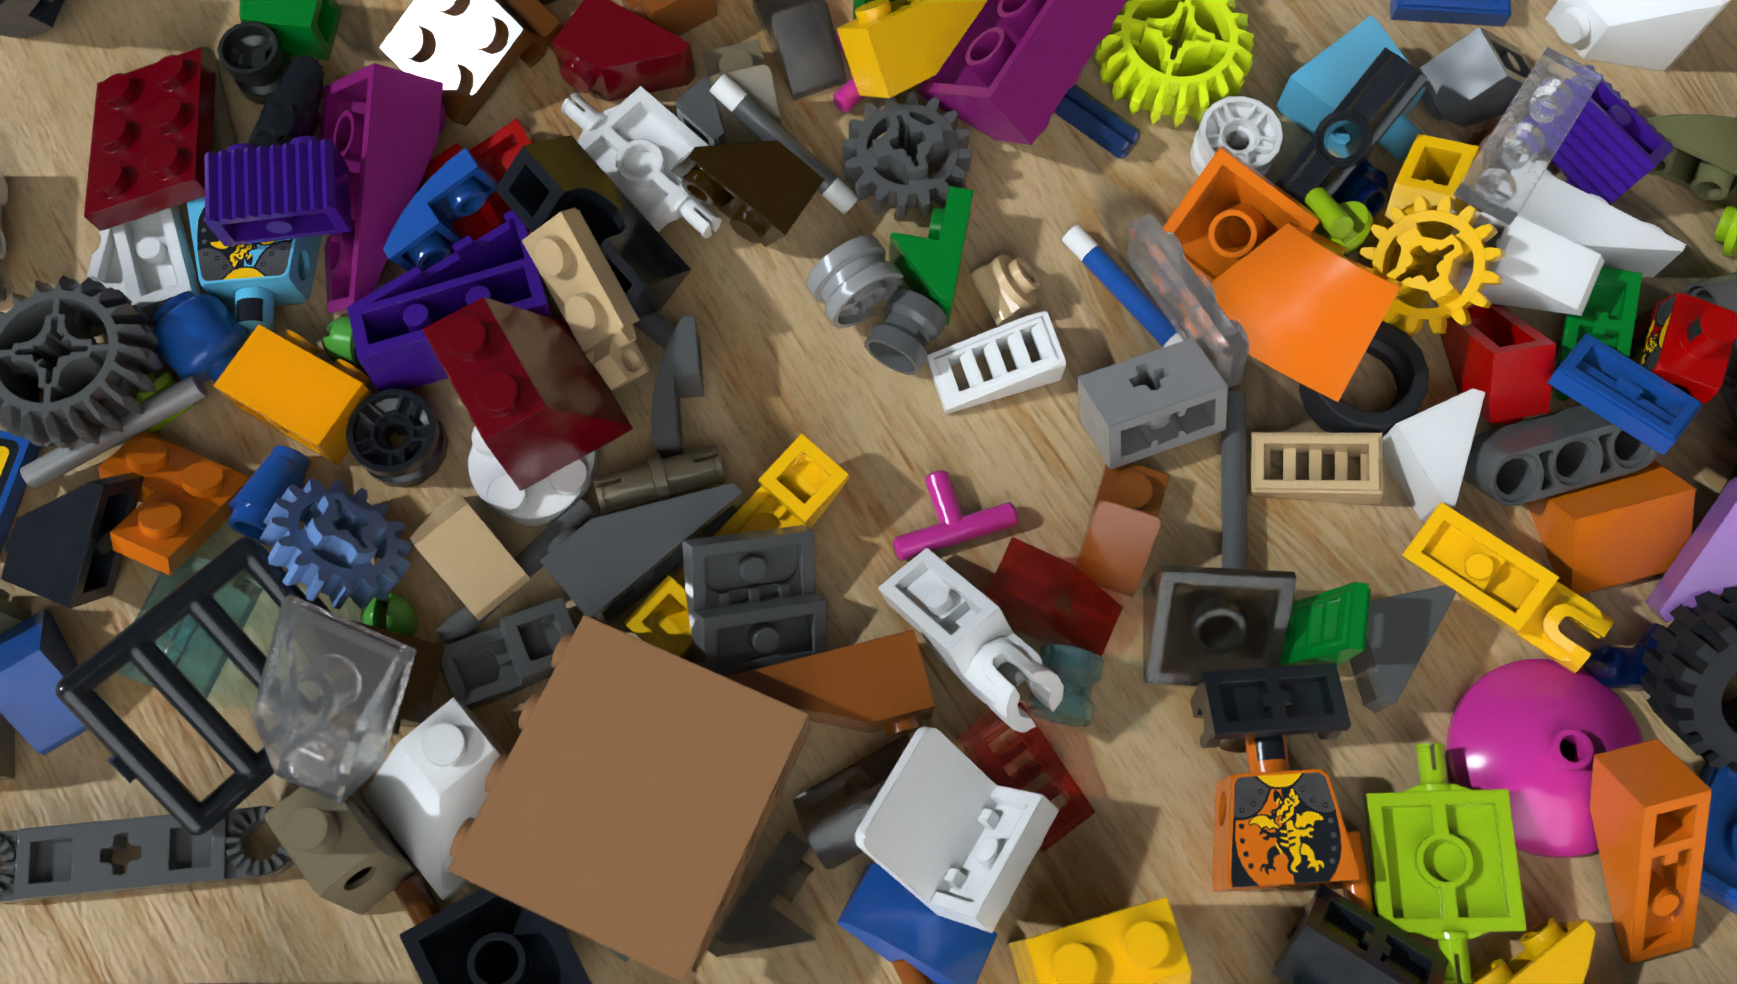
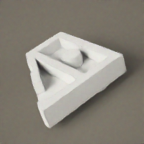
M178 205L99 231L101 242L98 249L92 255L87 277L101 282L107 289L112 287L114 290L118 289L132 301L131 305H137L148 316V319L152 318L163 304L180 293L190 291L195 296L201 294ZM91 325L90 327L91 337L107 333L104 326Z

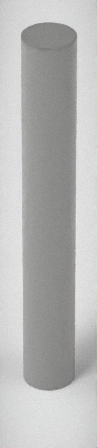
M191 375L141 402L144 414L127 411L122 415L120 419L124 432L112 431L108 427H104L101 430L99 445L86 443L79 438L73 450L58 447L21 467V476L29 487L38 489L208 396L207 391L199 378Z

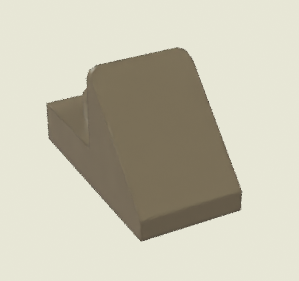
M759 39L702 51L704 66L711 87L726 73L782 125L771 68L769 64H765ZM715 97L725 133L726 144L763 141Z

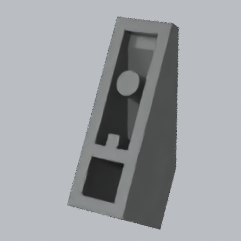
M730 483L592 518L582 527L571 526L556 536L548 546L549 554L542 558L540 562L584 615L610 625L683 564L682 540L713 537L745 503L743 492L735 483Z

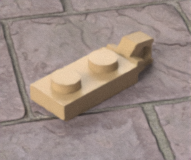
M575 207L561 211L524 238L522 242L578 344L610 390L629 384L650 371L634 341L637 339L633 324L640 320L580 210H577Z

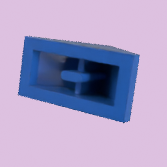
M46 609L0 634V713L37 753L42 755L48 754L88 730L56 695L55 689L59 680L76 668L78 664L52 613Z

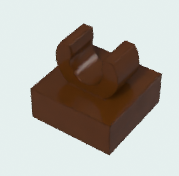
M507 0L506 3L536 34L519 56L531 68L543 58L547 47L554 51L552 41L564 25L538 0Z

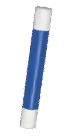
M1080 224L1072 227L1064 235L1062 242L1162 347L1188 339Z

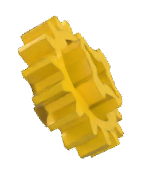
M1423 196L1415 197L1414 213L1410 215L1397 206L1392 207L1390 213L1394 224L1389 229L1373 224L1370 230L1380 241L1376 248L1364 247L1360 248L1359 252L1361 256L1372 260L1373 270L1402 283L1383 321L1394 324L1405 315L1407 316L1405 321L1406 332L1418 334L1425 320H1428L1433 334L1438 335L1446 333L1447 318L1452 317L1462 326L1471 324L1467 308L1474 304L1488 309L1492 303L1482 293L1485 285H1502L1504 280L1503 277L1490 271V263L1498 262L1505 258L1504 250L1493 247L1487 248L1486 242L1492 239L1498 232L1495 226L1489 223L1475 228L1473 225L1477 221L1480 211L1469 205L1456 216V201L1447 196H1443L1437 210H1432L1428 199ZM1443 224L1454 227L1460 232L1456 235L1451 234L1443 240L1431 238L1422 226ZM1397 244H1399L1401 253L1397 267L1389 272L1392 253ZM1427 252L1437 257H1444V260L1436 265L1439 276L1435 280L1418 275V272L1425 267L1422 256ZM1473 259V272L1467 286L1463 290L1459 284L1464 264ZM1419 291L1429 293L1439 307L1417 308L1408 304L1402 298L1412 296Z

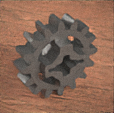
M910 91L906 103L898 104L894 96L885 98V108L879 110L868 102L864 105V121L850 120L849 139L843 140V160H846L844 162L846 181H856L855 195L859 198V201L871 195L875 197L874 212L880 214L889 204L896 206L897 218L904 220L908 208L916 207L922 218L929 217L930 202L935 201L938 205L946 207L949 186L965 187L966 171H970L972 151L968 150L970 133L968 129H957L958 113L955 110L944 115L938 113L940 99L933 97L926 106L918 104L916 92ZM945 162L944 166L941 169V163ZM939 171L934 177L929 179L930 173Z

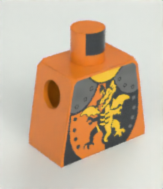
M1285 735L1244 738L1249 773L1229 775L1217 782L1212 869L1213 892L1321 885V883L1323 885L1340 884L1360 880L1356 859L1327 772L1324 769L1290 771Z

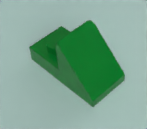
M949 186L945 209L933 208L928 238L891 233L889 243L890 261L896 264L902 272L904 281L912 291L927 297L943 310L947 316L946 325H949L974 191Z

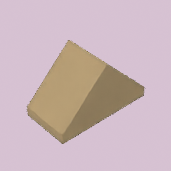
M458 492L407 531L415 548L478 621L531 580Z

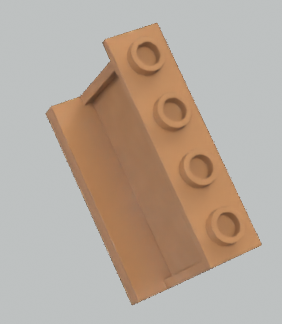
M583 615L575 632L568 630L558 642L551 661V666L555 670L543 692L535 691L526 702L518 723L522 732L510 754H501L491 767L485 782V791L489 794L476 818H467L458 829L450 847V856L454 859L448 871L471 884L484 888L650 967L679 983L693 984L811 730L809 714Z

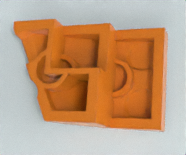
M1290 221L1185 302L1182 311L1250 356L1318 393L1339 402L1402 283L1345 257L1344 254L1348 249L1347 247Z

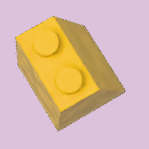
M1167 897L1129 906L1008 943L1020 984H1191L1192 970Z

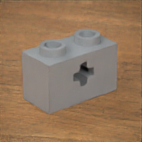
M1194 338L1159 348L1077 377L1080 422L1110 470L1226 430L1228 385Z

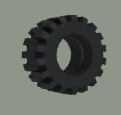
M1737 587L1724 588L1721 598H1718L1710 591L1695 596L1697 606L1690 610L1680 604L1670 612L1675 620L1667 628L1660 624L1656 627L1651 635L1658 642L1656 648L1645 649L1642 663L1651 671L1641 675L1642 689L1651 696L1647 699V702L1653 712L1696 755H1700L1708 764L1719 769H1723L1727 765L1737 774V697L1722 701L1726 685L1737 673Z

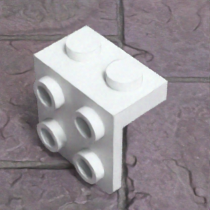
M924 726L920 727L913 735L855 833V842L864 853L936 915L992 933L1002 914L1007 909L1033 857L1041 847L1044 837L1059 810L1044 795L996 785L938 729Z

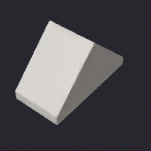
M1471 388L1396 423L1382 437V456L1422 521L1426 522L1440 502L1452 509L1457 504L1485 394L1484 391Z

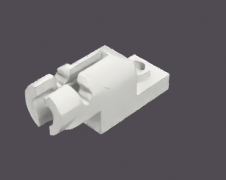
M925 548L878 587L887 604L922 634L932 653L1013 730L1025 733L1035 728L1036 725L1032 718L1018 706L1020 695L1016 687L1005 677L1017 687L1025 680L1033 695L1052 712L1061 703L1064 686L1059 676L1044 664L1035 650L1013 633L1000 607L928 548Z

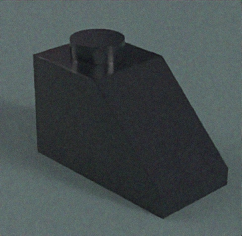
M131 472L93 480L16 518L15 526L6 541L7 557L1 580L70 609L113 595L123 555L113 551L110 532L136 509L144 476Z

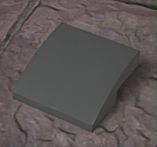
M804 525L682 540L686 598L697 665L727 677L827 651L826 599L815 593L814 530Z

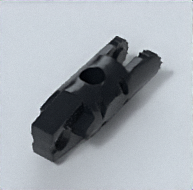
M304 54L303 57L297 56L296 60H292V64L288 66V71L285 72L277 91L270 92L247 144L261 145L269 148L272 144L282 146L294 138L314 135L321 119L318 109L321 104V98H323L324 73L323 66L319 65L318 59H313V55L308 57Z

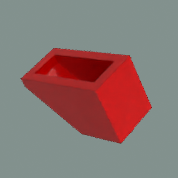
M1474 304L1470 305L1467 310L1470 314L1471 324L1467 326L1460 325L1452 317L1447 318L1446 333L1440 334L1458 394L1471 388L1484 391L1485 394L1479 414L1488 423L1508 425L1520 422L1523 417L1549 413L1552 386L1547 382L1553 375L1556 343L1499 304H1491L1488 309Z

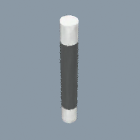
M726 73L709 90L763 141L778 140L825 179L817 191L843 215L859 199L843 181Z

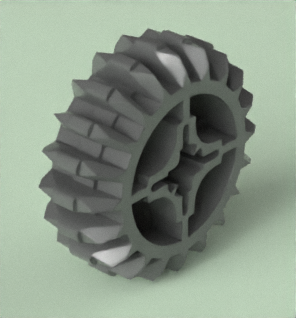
M64 275L61 276L55 288L48 283L36 280L33 296L29 298L11 292L14 307L7 313L0 312V423L3 429L16 437L22 436L36 446L47 448L50 444L54 443L60 448L73 450L79 438L86 443L99 445L101 430L104 427H108L112 431L124 432L120 417L127 411L144 414L141 404L136 400L138 392H157L154 381L147 374L163 368L160 358L153 352L160 343L157 334L149 328L151 323L148 321V316L137 305H131L132 301L118 289L114 290L112 287L107 289L101 282L94 281L89 277L80 284L75 279H70ZM91 325L106 327L108 344H97L95 342L96 340L90 336ZM28 381H39L38 387L44 390L43 403L32 401Z

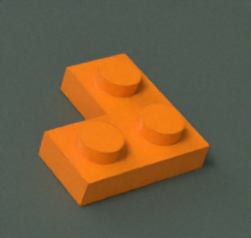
M146 431L133 436L98 467L100 479L131 472L144 476L138 499L141 504L110 532L113 551L171 576L229 519L232 514L229 503L250 477Z

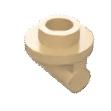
M1000 254L991 263L976 269L970 276L997 327L1017 320L1021 313L1037 303L1035 289L1039 287V280L1030 265L1021 257L1013 260L1006 254Z

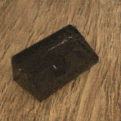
M908 734L897 738L792 799L805 839L826 869H834L863 852L855 842L856 830L911 739Z

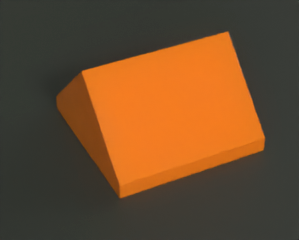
M1222 146L1217 150L1150 247L1205 287L1291 221L1315 232L1321 220L1300 202Z
M1653 460L1647 467L1639 471L1527 503L1554 573L1559 576L1558 582L1581 596L1665 574L1692 535L1696 488Z

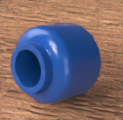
M190 291L180 293L163 304L151 318V324L154 326L153 331L157 334L160 343L154 351L181 380L195 375L202 383L210 380L216 382L250 336L249 331L236 322L231 310L217 296L204 293L195 296Z

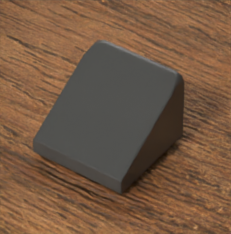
M704 76L676 100L678 119L709 146L726 144L724 129L715 97L709 92L712 88L710 80L707 76Z

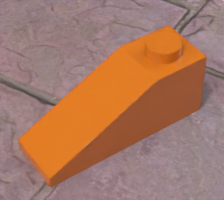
M1659 739L1596 754L1593 757L1590 812L1620 952L1629 964L1693 947L1712 789Z

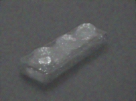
M1546 47L1453 196L1510 226L1604 75Z
M1152 213L1131 221L1127 254L1128 263L1183 341L1190 338L1195 339L1227 383L1228 388L1241 383L1247 354L1250 350L1248 336L1242 325L1235 319L1230 320L1217 303L1215 291L1211 283L1204 275L1197 276L1185 259L1183 247L1174 233H1166Z

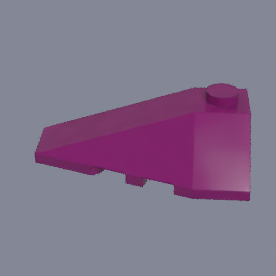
M373 63L324 86L319 138L322 140L324 138L333 140L348 165L350 172L348 176L350 181L349 190L351 194L349 198L351 203L350 212L352 216L350 220L352 231L330 234L324 247L327 312L329 314H348V306L372 293L375 289L388 258L383 250L385 243L400 215L415 196L438 143V136L445 125L446 108L441 103L443 82Z

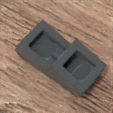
M695 315L682 316L666 346L657 373L652 405V440L660 458L684 453L680 398L705 396L701 341Z
M561 597L500 618L499 627L444 645L440 669L451 699L455 698L467 708L473 710L551 677L555 670L551 666V661L558 642L568 630L575 632L563 598Z

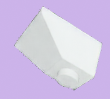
M1558 0L1545 20L1556 30L1558 36L1567 42L1583 59L1665 71L1679 59L1731 0Z
M455 698L449 700L396 744L362 795L383 825L438 896L444 901L467 883V881L448 871L454 859L450 856L452 841L458 829L467 818H476L489 794L485 791V782L489 771L501 754L506 753L474 712Z

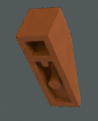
M914 629L726 677L809 714L810 721L865 733L884 730L886 739L915 733L920 727H924L922 719L932 717L935 708Z

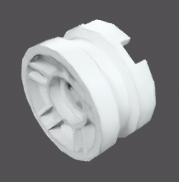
M1226 97L1213 103L1204 113L1199 129L1194 137L1190 150L1192 167L1197 175L1200 176L1217 150L1224 146L1265 177L1281 147L1283 139L1281 122L1272 109L1261 101L1249 97ZM1226 141H1229L1230 146L1237 148L1238 151L1230 148Z

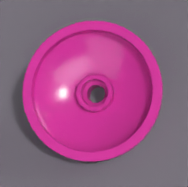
M1525 659L1505 664L1488 672L1466 690L1454 709L1447 733V760L1453 784L1471 790H1509L1517 850L1541 857L1565 858L1580 856L1598 850L1590 812L1594 755L1643 743L1645 740L1628 706L1615 691L1598 677L1581 668L1573 674L1550 659ZM1562 739L1568 741L1574 748L1575 758L1572 762L1565 759L1560 752V742Z

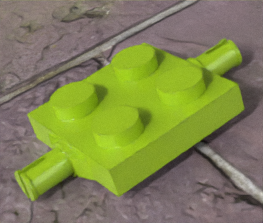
M1430 743L1415 745V750L1417 751L1420 785L1403 792L1366 793L1364 795L1376 917L1403 933H1415L1432 940H1438L1439 953L1448 960L1443 983H1473L1467 939L1476 938L1487 932L1527 931L1509 790H1471L1456 784H1448L1445 744L1434 743L1431 746Z

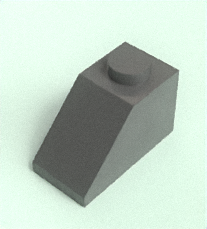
M1480 26L1417 69L1429 79L1421 99L1430 114L1436 120L1444 119L1462 127H1467L1536 103L1547 96L1521 49Z

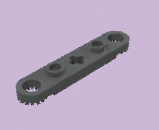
M271 806L233 809L211 830L199 836L188 833L171 814L0 832V855H2L0 859L5 865H1L0 869L4 870L3 874H0V904L272 877L288 870L294 864V861L282 845L277 848V854H273L271 859H265L262 862L257 861L250 853V837L258 826L266 823L264 815L273 808ZM126 837H128L129 844L141 847L140 859L129 861L127 873H125L124 865L112 862L113 851L121 850L125 847Z

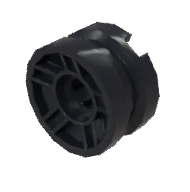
M386 389L373 393L357 405L348 420L346 438L349 451L375 480L387 486L407 488L421 484L438 471L446 458L448 439L445 427L423 398L408 390ZM394 433L398 436L408 435L405 443L398 447H392L393 443L389 438Z

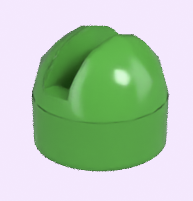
M349 316L336 318L326 327L330 336L322 338V346L326 354L333 361L339 358L355 367H363L357 357Z
M390 593L383 601L373 597L367 608L362 609L360 620L363 624L380 628L381 608L388 605L386 613L387 630L411 637L414 636L417 630L418 615L415 608L406 599L397 594Z

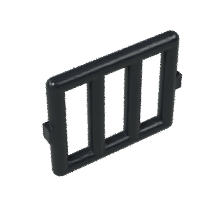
M250 536L238 539L59 680L55 689L58 699L113 754L107 761L129 783L136 778L188 833L196 836L203 835L211 830L343 714V712L336 710L327 693L310 706L212 597L246 569L291 621L293 616L312 611L332 614L319 597L314 601L306 599V595L297 584L286 586L282 581L287 573L281 566L270 565L267 558L270 553L256 538ZM190 615L289 724L257 753L154 643L186 616ZM130 661L234 771L232 775L202 801L178 779L94 691Z

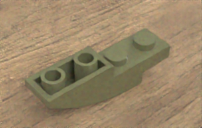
M1675 114L1646 118L1647 123L1654 126L1656 132L1662 134L1665 141L1672 143L1674 148L1667 157L1647 174L1657 175L1692 191L1699 198L1714 201L1725 207L1737 197V118L1701 114Z

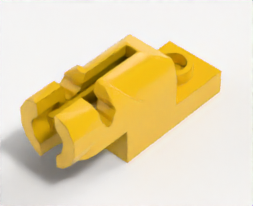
M1442 502L1439 503L1402 554L1403 559L1441 584L1455 590L1459 595L1458 598L1573 674L1582 667L1591 656V653L1559 631L1558 625L1564 617H1568L1571 623L1596 639L1604 638L1615 621L1601 612L1592 603L1557 581L1559 576Z

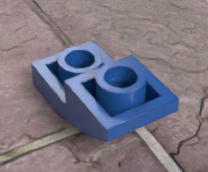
M466 148L447 161L415 194L400 215L383 248L387 257L407 271L416 266L421 271H425L450 256V251L453 250L452 245L463 239L452 222L459 217L477 212L485 205L488 197L496 192L495 189L499 183L489 168Z
M875 863L865 866L837 921L838 925L889 962L904 959L937 984H976L998 935L994 931L990 933L936 915L880 865Z

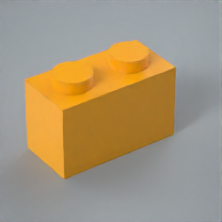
M258 324L213 386L236 408L339 466L349 452L346 438L349 417L357 405L372 394L366 387L370 379L362 371L338 358L333 365H330L316 357L319 350L293 331L286 330L282 336H279Z

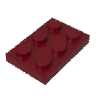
M203 47L179 55L166 56L156 63L127 73L114 74L106 80L97 83L84 217L99 231L205 196L204 155L208 151L212 152L216 62Z

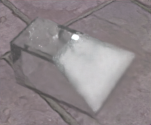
M291 594L283 598L251 715L276 776L334 802L343 803L382 766L417 650Z

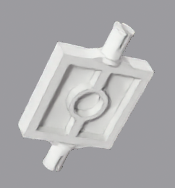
M640 86L620 105L605 110L603 113H599L579 93L570 95L572 102L568 98L564 101L561 108L562 113L583 129L577 142L658 233L668 223L680 217L693 226L703 238L712 236L711 229L714 232L718 230L722 219L716 216L703 203L691 197L682 187V179L671 171L675 164L694 147L709 145L644 88Z

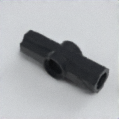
M1385 47L1333 113L1320 121L1312 139L1275 185L1304 206L1306 195L1314 188H1324L1333 197L1357 167L1368 160L1375 145L1427 84L1429 79L1402 57ZM1344 124L1358 127L1362 134L1359 149L1353 155L1345 158H1337L1331 155L1327 146L1331 132Z

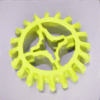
M1127 0L1114 20L1110 33L1100 41L1095 50V64L1101 66L1099 73L1101 84L1113 85L1111 91L1113 102L1127 98L1130 100L1129 109L1131 116L1141 109L1150 111L1152 125L1159 121L1162 115H1169L1177 128L1184 122L1186 114L1199 124L1204 113L1213 103L1226 97L1237 96L1244 85V77H1247L1253 64V54H1251L1254 46V34L1246 31L1248 27V14L1234 13L1236 8L1235 0ZM1173 39L1177 40L1175 60L1170 58Z

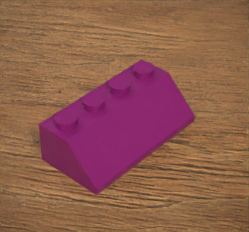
M988 0L939 72L924 80L917 91L928 101L933 97L940 99L939 107L946 112L955 110L958 113V119L993 140L1032 145L1036 138L1047 128L1051 115L1069 88L1080 78L1084 65L1100 41L1110 33L1114 20L1127 0Z

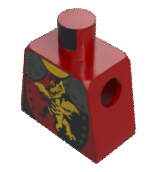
M1674 293L1636 316L1629 359L1699 400L1704 406L1718 393L1722 386L1733 342L1737 337V313L1686 293Z

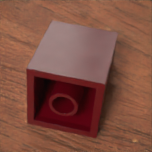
M482 297L422 329L483 441L520 491L633 430L612 391L594 365L585 356V352L582 351L566 322Z

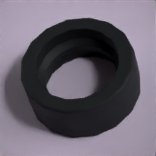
M1382 321L1366 350V353L1381 360L1392 372L1398 388L1397 397L1393 404L1383 412L1360 411L1345 403L1341 398L1339 402H1336L1299 383V393L1305 411L1320 429L1327 433H1382L1383 437L1396 423L1413 416L1418 411L1428 393L1429 369L1422 350L1405 331Z

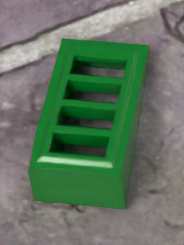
M1353 582L1297 600L1285 606L1280 611L1275 652L1276 666L1336 663L1338 667L1362 652L1366 647L1371 595L1369 584Z

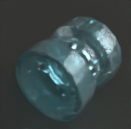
M1061 644L1041 645L1039 656L1044 664L1059 676L1064 686L1063 699L1054 712H1052L1030 691L1026 711L1033 716L1050 722L1075 727H1089L1092 723L1095 704L1090 698L1092 686L1101 680L1105 660L1095 653Z

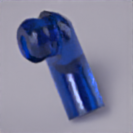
M1652 623L1633 648L1611 647V644L1604 643L1595 646L1590 650L1591 656L1584 663V669L1603 686L1608 688H1642L1641 675L1651 672L1642 663L1644 650L1656 648L1658 642L1651 635L1659 624Z

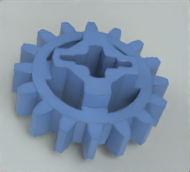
M314 478L309 479L303 490L292 484L287 488L281 499H276L264 520L267 527L260 537V543L273 547L267 557L270 565L285 566L288 569V573L282 581L286 586L294 585L298 582L308 586L306 599L314 601L320 593L327 594L330 597L333 608L341 609L347 598L351 597L360 609L367 608L373 597L381 601L385 600L409 568L410 563L405 558L411 551L412 544L398 539L405 528L403 522L388 521L384 516L389 506L386 503L375 506L367 503L368 492L363 488L359 489L355 495L346 493L342 481L335 479L330 489L325 490ZM301 521L305 524L302 530L299 528V522ZM373 556H374V560H375V565H374V566H373V564H372V562H371Z

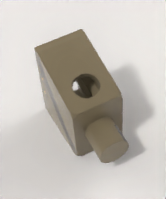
M323 770L264 815V818L307 882L321 898L362 915L418 870L363 799V793L348 772L345 770ZM367 867H372L364 877L355 881L353 878L354 874Z

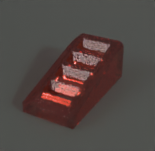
M1019 701L1018 706L1032 718L1023 703ZM991 712L961 734L958 740L974 764L996 785L1021 790L1043 772L1047 774L1050 781L1034 793L1044 795L1049 801L1061 793L1067 803L1058 809L1059 812L1044 837L1043 843L1039 848V851L1044 852L1096 812L1035 721V728L1025 733L1014 730L1017 737L993 753L988 744L1010 727L994 712ZM1028 749L1034 758L1009 776L1003 767Z

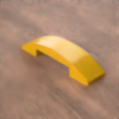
M801 433L758 479L761 486L714 536L804 525L811 529L841 491L850 476ZM684 568L674 579L668 575L624 622L642 641L683 659L694 651L686 598Z

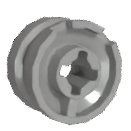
M873 235L859 236L832 250L812 269L806 280L807 289L816 301L826 304L825 315L832 325L838 329L854 326L873 316L875 313L872 307L879 303L881 299L887 304L893 292L901 289L904 284L901 280L904 275L892 261H885L886 250Z

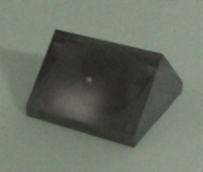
M1160 565L1143 587V677L1145 683L1197 686L1203 672L1279 667L1297 581L1295 572Z

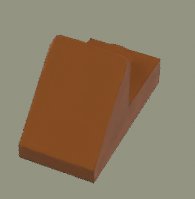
M1129 463L1112 470L1105 464L1072 578L1131 597L1135 595L1161 526L1162 518L1158 517L1170 474L1134 463Z

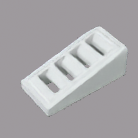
M1046 310L1019 318L927 355L926 358L945 415L1060 381L1066 367L1063 351ZM1033 342L1039 357V361L1032 363L1025 345ZM1010 349L1017 368L1016 370L1007 372L1000 351ZM982 356H985L993 378L983 382L975 360ZM959 363L962 364L970 387L959 391L951 369L952 365Z

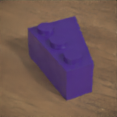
M513 210L503 214L506 221L504 224L479 239L473 241L468 235L454 243L452 246L455 253L422 272L416 266L347 307L358 360L378 391L386 389L410 390L447 379L448 376L422 329L482 297L557 319L549 289L522 242L531 232Z

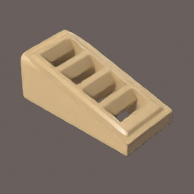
M1252 432L1251 496L1346 504L1381 503L1383 494L1382 433ZM1271 450L1283 451V480H1270ZM1296 452L1309 453V480H1296ZM1322 454L1335 455L1334 480H1322ZM1348 457L1360 458V480H1348Z

